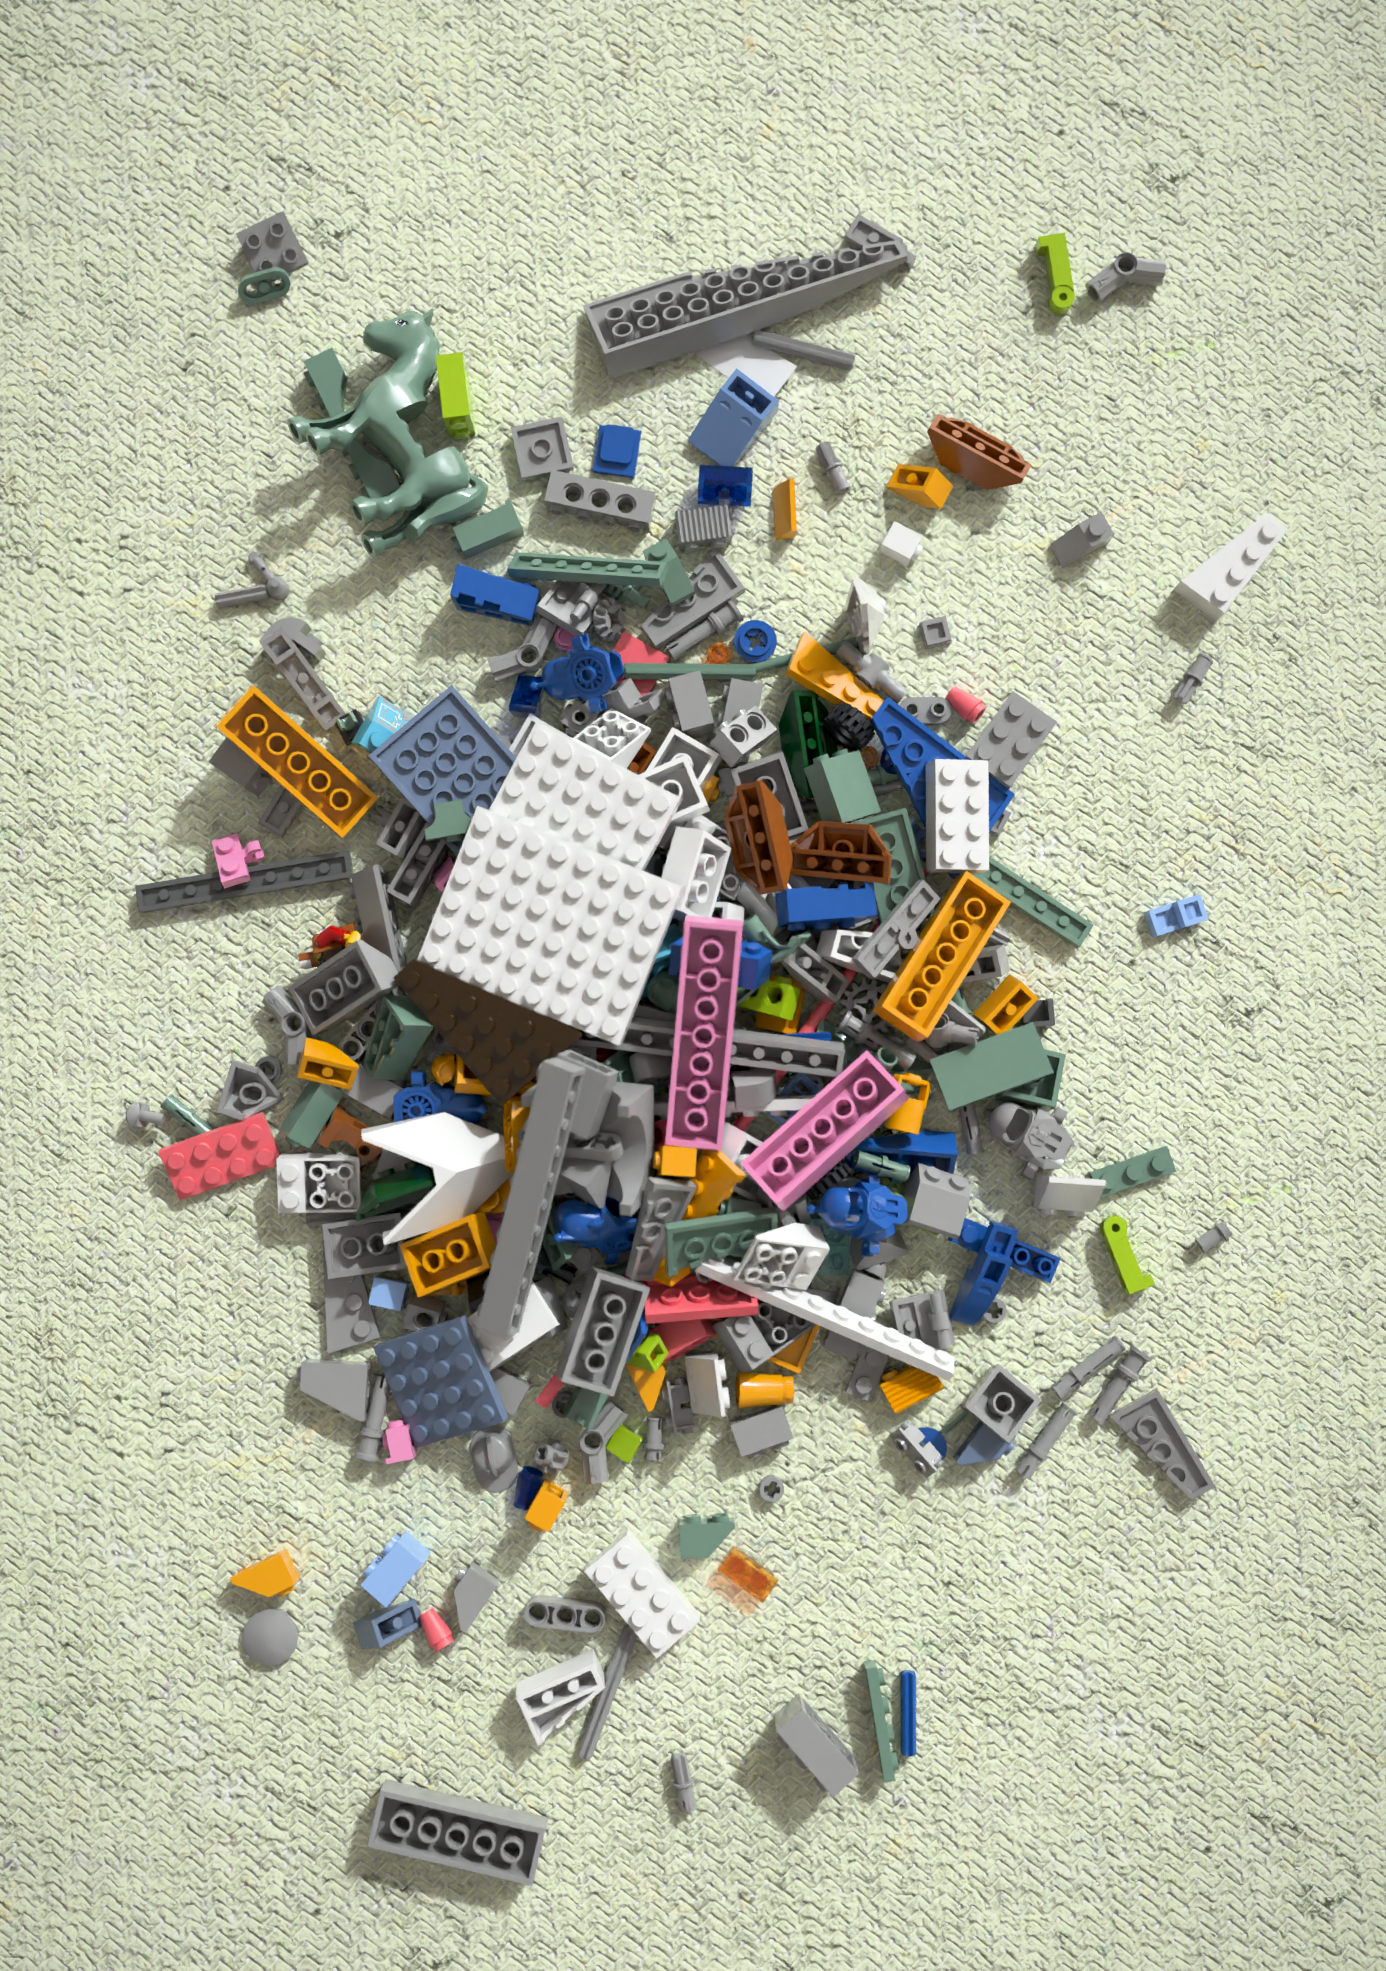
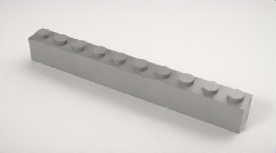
M633 1016L622 1046L582 1031L584 1035L574 1044L673 1057L676 1022ZM733 1029L730 1064L838 1077L842 1073L845 1049L844 1043Z
M557 1057L543 1061L537 1070L538 1082L536 1090L530 1098L531 1110L523 1126L525 1134L523 1142L517 1151L516 1158L518 1162L516 1170L510 1178L511 1190L503 1206L505 1214L503 1222L497 1231L498 1242L496 1250L490 1258L492 1266L490 1274L484 1283V1298L477 1310L479 1318L476 1327L505 1340L519 1333L586 1071V1068L558 1059Z

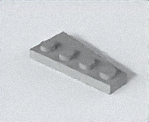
M716 548L713 549L703 564H699L693 570V574L689 577L696 594L674 606H671L668 600L664 601L641 625L642 630L656 649L661 648L704 620L710 613H714L727 605L728 601H733L745 593V587Z
M648 1177L626 1270V1275L631 1280L653 1281L665 1256L664 1224L682 1220L697 1188L691 1181Z
M322 1240L328 1354L379 1338L381 1333L373 1306L369 1304L370 1296L364 1275L328 1279L324 1240Z
M1157 1388L1109 1414L1110 1418L1143 1449L1148 1457L1191 1500L1216 1487Z

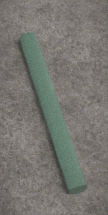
M856 637L845 639L855 648H858ZM845 640L822 645V647L830 654H834ZM793 653L752 664L755 665L756 673L787 666Z

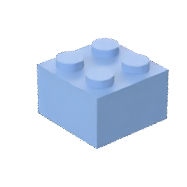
M407 1531L401 1536L395 1534L381 1551L384 1557L381 1558L377 1555L362 1574L366 1579L360 1586L384 1607L391 1603L430 1554V1551Z

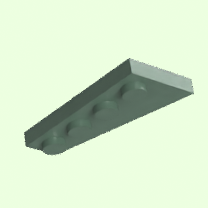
M769 1207L665 1223V1264L668 1278L677 1275V1271L690 1266L693 1269L701 1266L702 1261L717 1256L719 1259L729 1255L728 1252L736 1248L746 1249L750 1247L756 1235L777 1229L776 1209Z

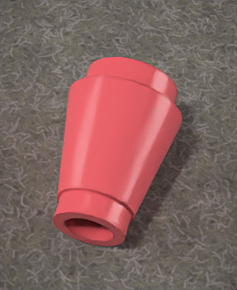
M956 686L949 691L945 698L965 722L976 723L986 710L982 700Z
M434 1608L419 1616L429 1648L432 1647L435 1653L455 1641L452 1637L453 1631L435 1612Z

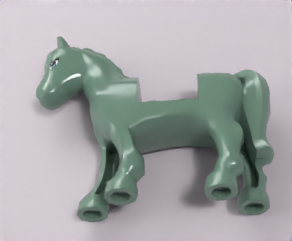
M430 309L424 315L416 311H407L394 319L371 322L366 325L363 332L364 345L371 351L393 358L395 363L389 371L376 377L368 385L354 406L326 419L312 420L301 416L287 419L288 428L294 439L299 444L308 442V445L317 456L326 453L330 449L343 452L349 448L358 434L362 433L389 461L400 476L403 484L392 494L378 498L359 496L350 501L352 513L361 525H365L375 519L387 521L393 514L404 512L397 523L383 531L368 530L361 534L363 546L372 558L380 556L386 549L397 547L406 538L415 543L430 527L469 518L481 510L488 494L487 484L469 472L463 456L456 447L445 448L425 458L421 445L417 442L415 443L407 425L416 419L427 407L425 397L437 372L436 355H440V343L430 326L434 313L433 309Z

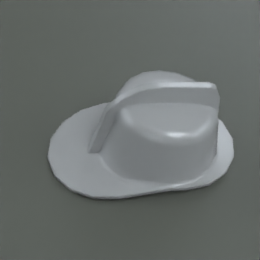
M492 1425L480 1429L474 1435L471 1442L474 1474L478 1483L484 1489L491 1492L504 1491L515 1482L518 1475V1464L513 1439L507 1430L500 1426Z

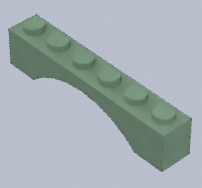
M333 348L304 360L307 371L303 373L310 388L316 386L319 394L315 395V398L321 410L327 409L330 417L344 412L348 379ZM355 439L349 448L342 452L344 457L349 455L353 462L349 465V468L355 480L361 478L365 486L360 488L364 497H385L399 489L400 485L390 464L377 459Z

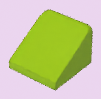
M620 1425L612 1435L606 1449L629 1464L643 1437Z

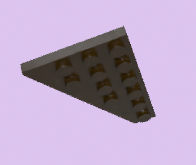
M413 959L393 977L500 1106L506 1104L537 1076V1070L543 1061L557 1057L559 1053L566 1051L584 1035L580 1029L563 1024L556 1019L526 1008L468 981L450 975L443 970L436 969L418 959Z

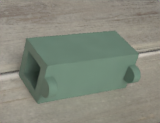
M510 499L505 501L506 505L459 525L456 522L451 524L455 533L451 540L457 553L462 551L465 559H468L524 535L521 523Z
M309 1081L279 1128L286 1135L284 1140L297 1148L301 1144L310 1149L343 1097V1091L339 1087Z
M576 1386L561 1415L587 1429H591L608 1395Z

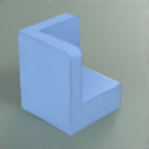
M381 1275L375 1276L369 1304L397 1311L403 1310L410 1282Z

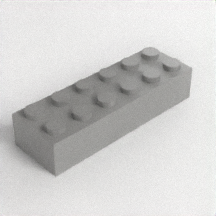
M386 1779L380 1790L367 1847L533 1886L548 1817Z

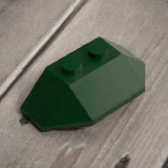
M794 690L790 692L778 725L781 748L794 787L805 798H814L804 768L814 764L812 759L821 755L828 754L829 758H832V754L838 751L837 741L830 738L831 734L826 732L827 728L823 725L824 719L829 715V712L818 699L819 696L813 691Z
M413 1160L404 1164L406 1169L395 1172L394 1168H389L378 1172L379 1178L372 1181L355 1214L356 1221L422 1200L436 1186L433 1168Z

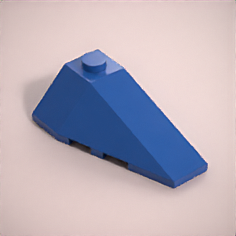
M926 1130L920 1131L919 1135L904 1133L869 1138L859 1143L844 1157L845 1162L850 1168L875 1176L874 1172L852 1166L853 1157L857 1150L878 1157L884 1155L888 1157V1160L910 1166L909 1177L918 1163L953 1174L957 1159L955 1132ZM872 1163V1165H876V1166H879V1167H882V1168H885V1169H888V1170L891 1169V1168H889V1167H885V1166H882V1165H879V1164H876V1163ZM890 1178V1182L895 1184L901 1182L900 1180Z

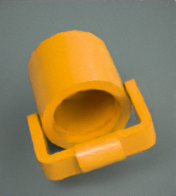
M904 1073V1075L894 1074L893 1078L900 1085L901 1081L913 1086L920 1085L918 1100L909 1098L885 1120L884 1128L919 1135L923 1112L926 1109L930 1083L922 1080L920 1076L911 1073Z

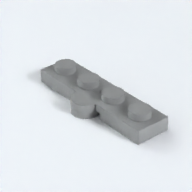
M918 880L855 954L852 960L869 978H875L899 949L906 950L915 947L918 940L915 929L941 898L924 880Z

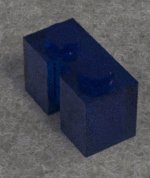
M700 465L697 504L719 505V499H730L729 506L751 507L753 467Z

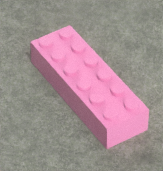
M866 1051L740 1164L784 1212L909 1098L902 1086Z

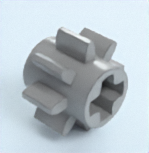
M549 1438L547 1444L541 1442L536 1448L534 1458L538 1464V1469H542L543 1473L555 1475L556 1469L562 1471L566 1467L569 1453L566 1450V1445L561 1444L560 1440Z

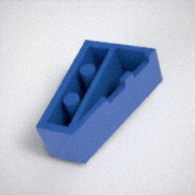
M457 564L450 593L457 610L532 626L537 617V612H535L537 605L541 600L540 590L535 585L527 582L517 583L504 577Z
M874 882L865 883V885L859 888H848V884L838 885V888L822 889L821 886L785 889L775 894L778 927H788L789 931L804 930L805 926H813L816 931L830 929V926H839V930L854 929L855 924L877 915Z
M683 937L671 944L669 975L677 976L678 971L681 969ZM741 940L737 987L756 990L769 981L773 950L764 948L756 942Z

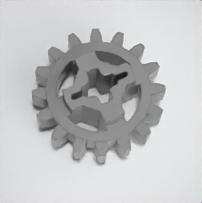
M862 979L860 987L852 983L850 986L852 992L844 991L843 996L847 1000H840L839 1005L845 1008V1010L840 1011V1017L843 1016L846 1010H850L852 1013H856L864 1023H871L875 1018H882L873 1011L871 1014H866V1009L862 1007H865L867 1003L871 1004V1009L875 1007L878 1002L877 995L881 997L886 988L885 983L877 987L876 979H873L870 985H867L865 979ZM866 992V996L862 999L853 1000L856 995ZM883 1019L879 1024L873 1025V1030L876 1032L879 1030L884 1035L887 1032L885 1025L889 1027L893 1025Z

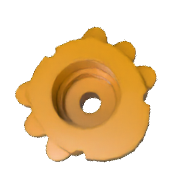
M447 1052L433 1060L431 1074L441 1086L449 1082L454 1076L456 1069L454 1055H451V1052Z

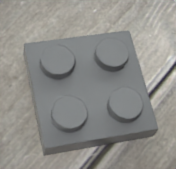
M562 416L510 427L522 481L550 476L551 470L560 472L574 471Z

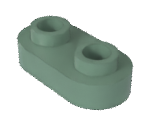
M272 267L243 276L238 282L239 297L243 302L250 305L282 297L290 289L289 275L284 269L279 267ZM274 277H279L281 282L275 284L271 280ZM252 284L256 287V289L254 291H248L246 287Z

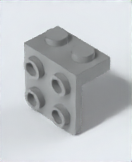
M952 1000L949 1002L943 1012L948 1015L949 1021H954L960 1026L979 1028L980 1039L986 1031L985 1027ZM908 1037L905 1041L909 1047L928 1062L930 1059L970 1045L953 1041L944 1047L934 1048L929 1046L925 1039L916 1042L911 1037Z

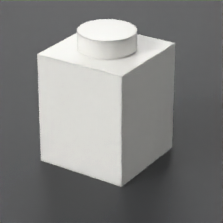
M894 521L879 552L908 567L911 559L916 561L923 549V546L920 545L923 536Z

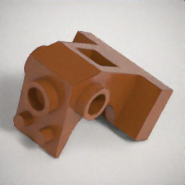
M337 1104L321 1130L318 1143L328 1148L330 1143L340 1140L351 1144L356 1151L355 1157H360L361 1173L366 1163L371 1165L380 1158L383 1148L363 1141L361 1130L369 1128V1126L345 1113L346 1108Z

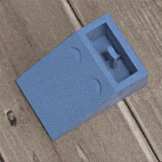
M736 369L721 387L687 442L730 473L777 414L779 400L740 370Z

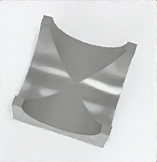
M616 1082L599 1132L617 1134L621 1139L624 1151L619 1159L612 1161L606 1196L620 1202V1215L632 1216L642 1206L648 1177L655 1178V1169L653 1168L654 1091L653 1085ZM537 1084L521 1095L522 1106L531 1107L530 1098L536 1090ZM581 1142L577 1145V1147H585L589 1145L590 1142ZM558 1178L554 1196L574 1193Z

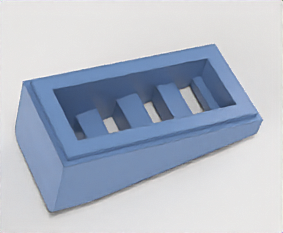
M797 1072L777 1096H791L789 1094L791 1089L798 1095H816L821 1088L804 1073ZM798 1081L810 1090L807 1094L796 1086ZM787 1110L788 1116L786 1119L781 1115H771L770 1111L764 1112L782 1127L798 1110Z

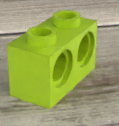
M776 977V981L769 980L758 988V993L755 996L753 992L747 999L736 1006L792 1021L801 989L791 986L792 980ZM782 992V998L777 1003V996Z

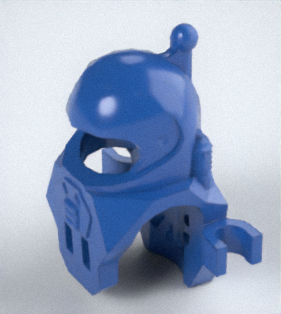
M587 633L571 638L573 649L567 651V656L549 661L542 669L541 682H532L530 689L537 691L543 687L550 697L557 700L579 698L580 701H586L589 699L588 705L592 714L607 709L606 700L602 695L607 694L617 683L616 679L622 678L624 666L621 655L615 650L606 652L598 647H590Z
M426 1070L411 1072L412 1086H408L393 1096L394 1122L407 1120L409 1117L412 1119L446 1112L467 1122L478 1124L483 1114L488 1110L482 1095L454 1093V1086H448L447 1083L441 1086L439 1083L433 1082L425 1086Z
M868 1176V1179H862L853 1188H831L822 1196L819 1207L809 1205L806 1209L809 1214L820 1213L823 1222L830 1228L840 1231L841 1234L854 1235L856 1239L863 1240L861 1256L866 1257L880 1254L879 1241L895 1234L894 1225H902L907 1220V1201L902 1195H895L886 1186L879 1185V1177Z
M609 1196L605 1198L604 1208H598L590 1203L583 1204L572 1198L562 1203L556 1211L555 1227L558 1233L553 1236V1241L555 1243L567 1241L572 1244H579L583 1248L597 1247L602 1253H606L604 1265H615L618 1260V1253L631 1250L638 1219L632 1218V1216L620 1215V1202Z

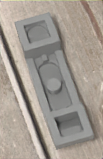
M282 627L259 642L325 731L335 725L338 718L346 715L337 700Z

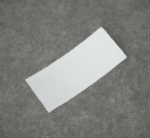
M748 334L694 352L728 378L736 369L740 370L774 397L797 368L796 365L770 349L753 345V338Z

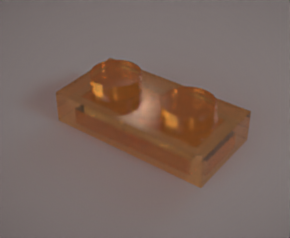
M734 1545L718 1567L719 1572L762 1603L779 1581L776 1575Z

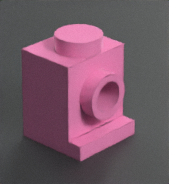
M403 1419L387 1422L386 1434L383 1435V1445L385 1451H389L390 1454L385 1458L386 1464L414 1459L417 1455V1449L409 1433L410 1425L403 1423Z

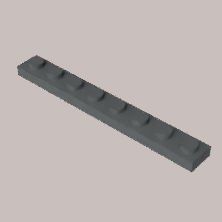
M347 850L250 866L248 871L251 881L228 888L223 887L219 872L136 885L138 909L140 913H147L351 879V875L354 874L351 852Z

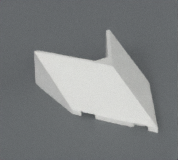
M446 1112L361 1130L363 1141L430 1166L434 1171L436 1186L392 1230L383 1232L384 1245L436 1230L472 1215L513 1174L508 1173L505 1168L504 1135L467 1122Z

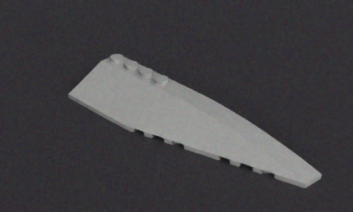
M895 240L864 245L862 250L859 251L843 248L839 249V254L824 256L823 252L812 253V258L799 259V255L758 261L755 262L754 267H746L741 264L732 265L731 270L716 272L715 268L704 270L705 274L692 276V272H686L585 304L583 308L609 378L612 379L692 352H697L789 319L867 283L907 261L908 257L899 241Z

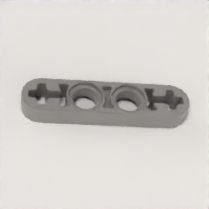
M523 1128L519 1130L517 1135L520 1145L525 1134ZM598 1132L597 1135L586 1140L574 1138L569 1134L564 1157L611 1162L619 1159L624 1150L621 1139L617 1134ZM581 1142H590V1144L585 1147H577V1145Z

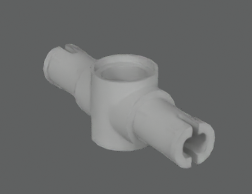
M847 640L835 652L854 667L853 671L856 672L854 675L871 690L874 688L876 690L881 689L896 703H899L908 692V690L890 677L891 673L888 671V664L875 654L868 655L867 653L864 655Z
M943 1013L925 1041L934 1048L944 1047L953 1041L976 1046L979 1040L980 1029L957 1025L956 1022L949 1021L948 1015Z

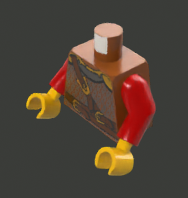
M354 923L341 927L331 925L321 933L312 937L313 951L298 954L301 969L318 967L356 940H360L361 935L356 931Z

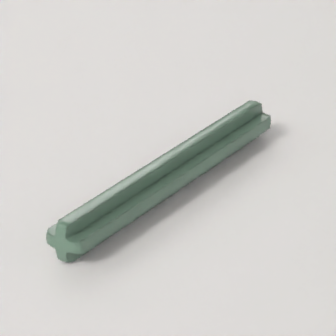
M625 663L623 675L625 679H668L700 670L703 680H731V678L754 680L756 669L753 664Z

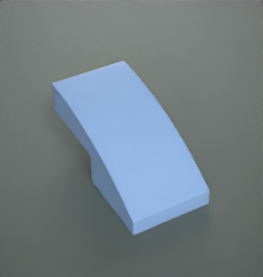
M1200 894L1144 912L1152 938L1209 920Z

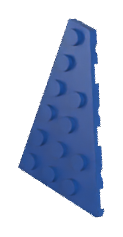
M887 696L872 715L870 721L926 829V764L934 759H970ZM988 774L990 832L1015 794ZM948 873V874H949V876H950L951 878L955 879V878H956L957 876H959L961 873Z

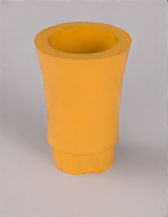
M737 1370L735 1383L737 1410L757 1406L782 1405V1403L793 1404V1377L749 1372L741 1373Z

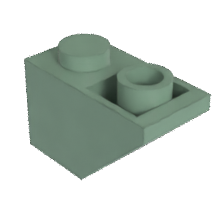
M727 1513L712 1514V1518H701L699 1514L685 1515L684 1519H679L680 1559L708 1558L735 1529L734 1517H729Z

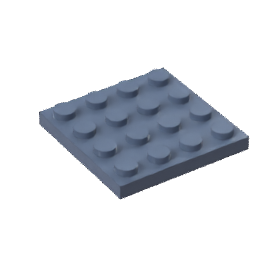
M466 1315L381 1342L373 1347L404 1422L410 1425L409 1433L415 1448L503 1423L509 1418Z

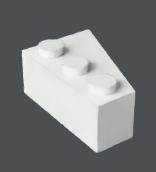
M594 1649L517 1682L516 1699L538 1746L545 1741V1738L556 1728L559 1729L569 1716L576 1710L579 1711L605 1688L604 1672Z

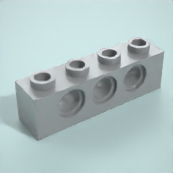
M551 470L544 502L546 509H549L551 513L556 515L568 513L575 515L577 519L583 521L596 519L607 526L615 527L619 524L627 526L631 531L642 532L643 530H650L656 504V492ZM572 493H577L581 496L576 502H571L567 499ZM597 499L607 501L606 505L600 508L595 507L593 503ZM625 504L633 507L629 513H622L619 508Z
M427 822L386 891L415 909L431 883L432 875L439 869L450 850L442 839L426 840L424 829L430 827Z

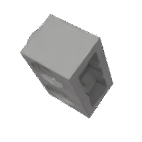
M756 705L748 711L745 709L740 710L732 718L733 721L731 723L725 721L714 731L717 735L710 744L731 768L763 746L777 730Z

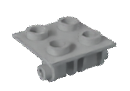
M284 211L236 233L255 272L272 267H279L289 272L308 263Z

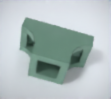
M462 800L434 804L435 820L430 827L424 829L426 840L433 841L446 838L447 843L463 840V835H466L472 818L465 814Z

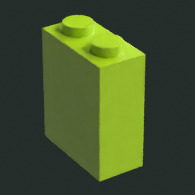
M463 353L436 355L442 415L449 437L456 439L468 438L470 435L476 434L469 373Z

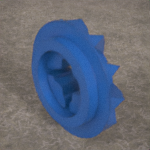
M751 620L745 622L738 628L734 637L736 652L744 661L756 663L767 660L774 653L777 645L775 631L764 621ZM762 633L760 636V643L763 644V646H755V648H753L750 651L751 642L750 640H748V638L751 637L754 639L756 638V636Z

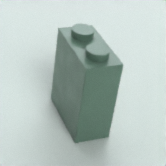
M843 749L833 753L832 758H829L828 754H824L812 759L814 764L804 768L822 821L852 823L881 812L860 750L848 753L847 749Z

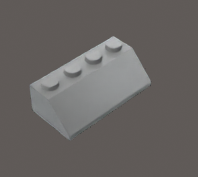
M377 864L352 874V883H349V891L352 899L356 898L358 909L354 910L357 924L362 925L364 935H361L360 940L391 958L399 973L407 966V960L393 896L386 892L390 886L388 873Z
M356 940L288 988L312 1035H316L337 1027L400 985L393 978L398 974V971L392 959L364 941Z

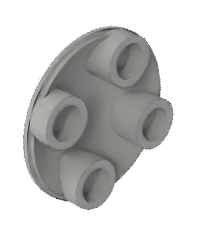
M283 1609L259 1611L248 1620L244 1627L242 1635L243 1646L248 1656L261 1665L274 1666L281 1664L293 1654L297 1647L298 1632L296 1625Z

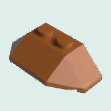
M938 414L927 431L940 464L952 473L958 474L971 481L974 485L986 490L1022 483L1032 466L1012 446L966 421L946 418L944 415Z
M762 780L735 786L734 794L724 815L735 870L760 895L785 890L788 885L793 855L782 806Z
M818 821L795 842L790 844L793 855L790 875L890 884L892 855L872 825Z

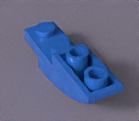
M965 1218L959 1238L948 1237V1241L978 1253L988 1227ZM1017 1239L1009 1255L1013 1260L1010 1267L1048 1283H1051L1061 1259Z
M990 1221L972 1269H966L949 1314L950 1320L975 1326L989 1309L1013 1260L1009 1255L1019 1232L1016 1228Z

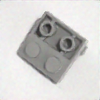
M557 580L539 602L535 612L574 636L586 634L593 625V614L597 603L601 599L607 598L600 594L606 585L594 583L592 587H589L582 582Z
M940 1289L889 1301L894 1327L899 1333L912 1339L921 1340L924 1344L935 1349H947L955 1344L944 1290Z

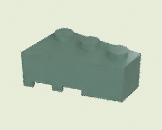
M383 995L362 1064L372 1080H402L434 1027L409 996Z

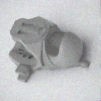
M1004 1101L998 1104L993 1111L990 1109L983 1111L984 1117L989 1118V1130L993 1137L1013 1150L1014 1156L1028 1161L1021 1173V1176L1028 1180L1033 1179L1038 1168L1042 1170L1060 1169L1074 1143L1066 1128L1061 1126L1068 1112L1059 1107L1055 1109L1051 1116L1041 1108L1033 1111L1011 1101Z

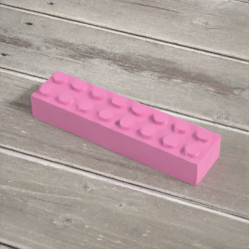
M686 915L665 1145L722 1150L743 929L742 920Z

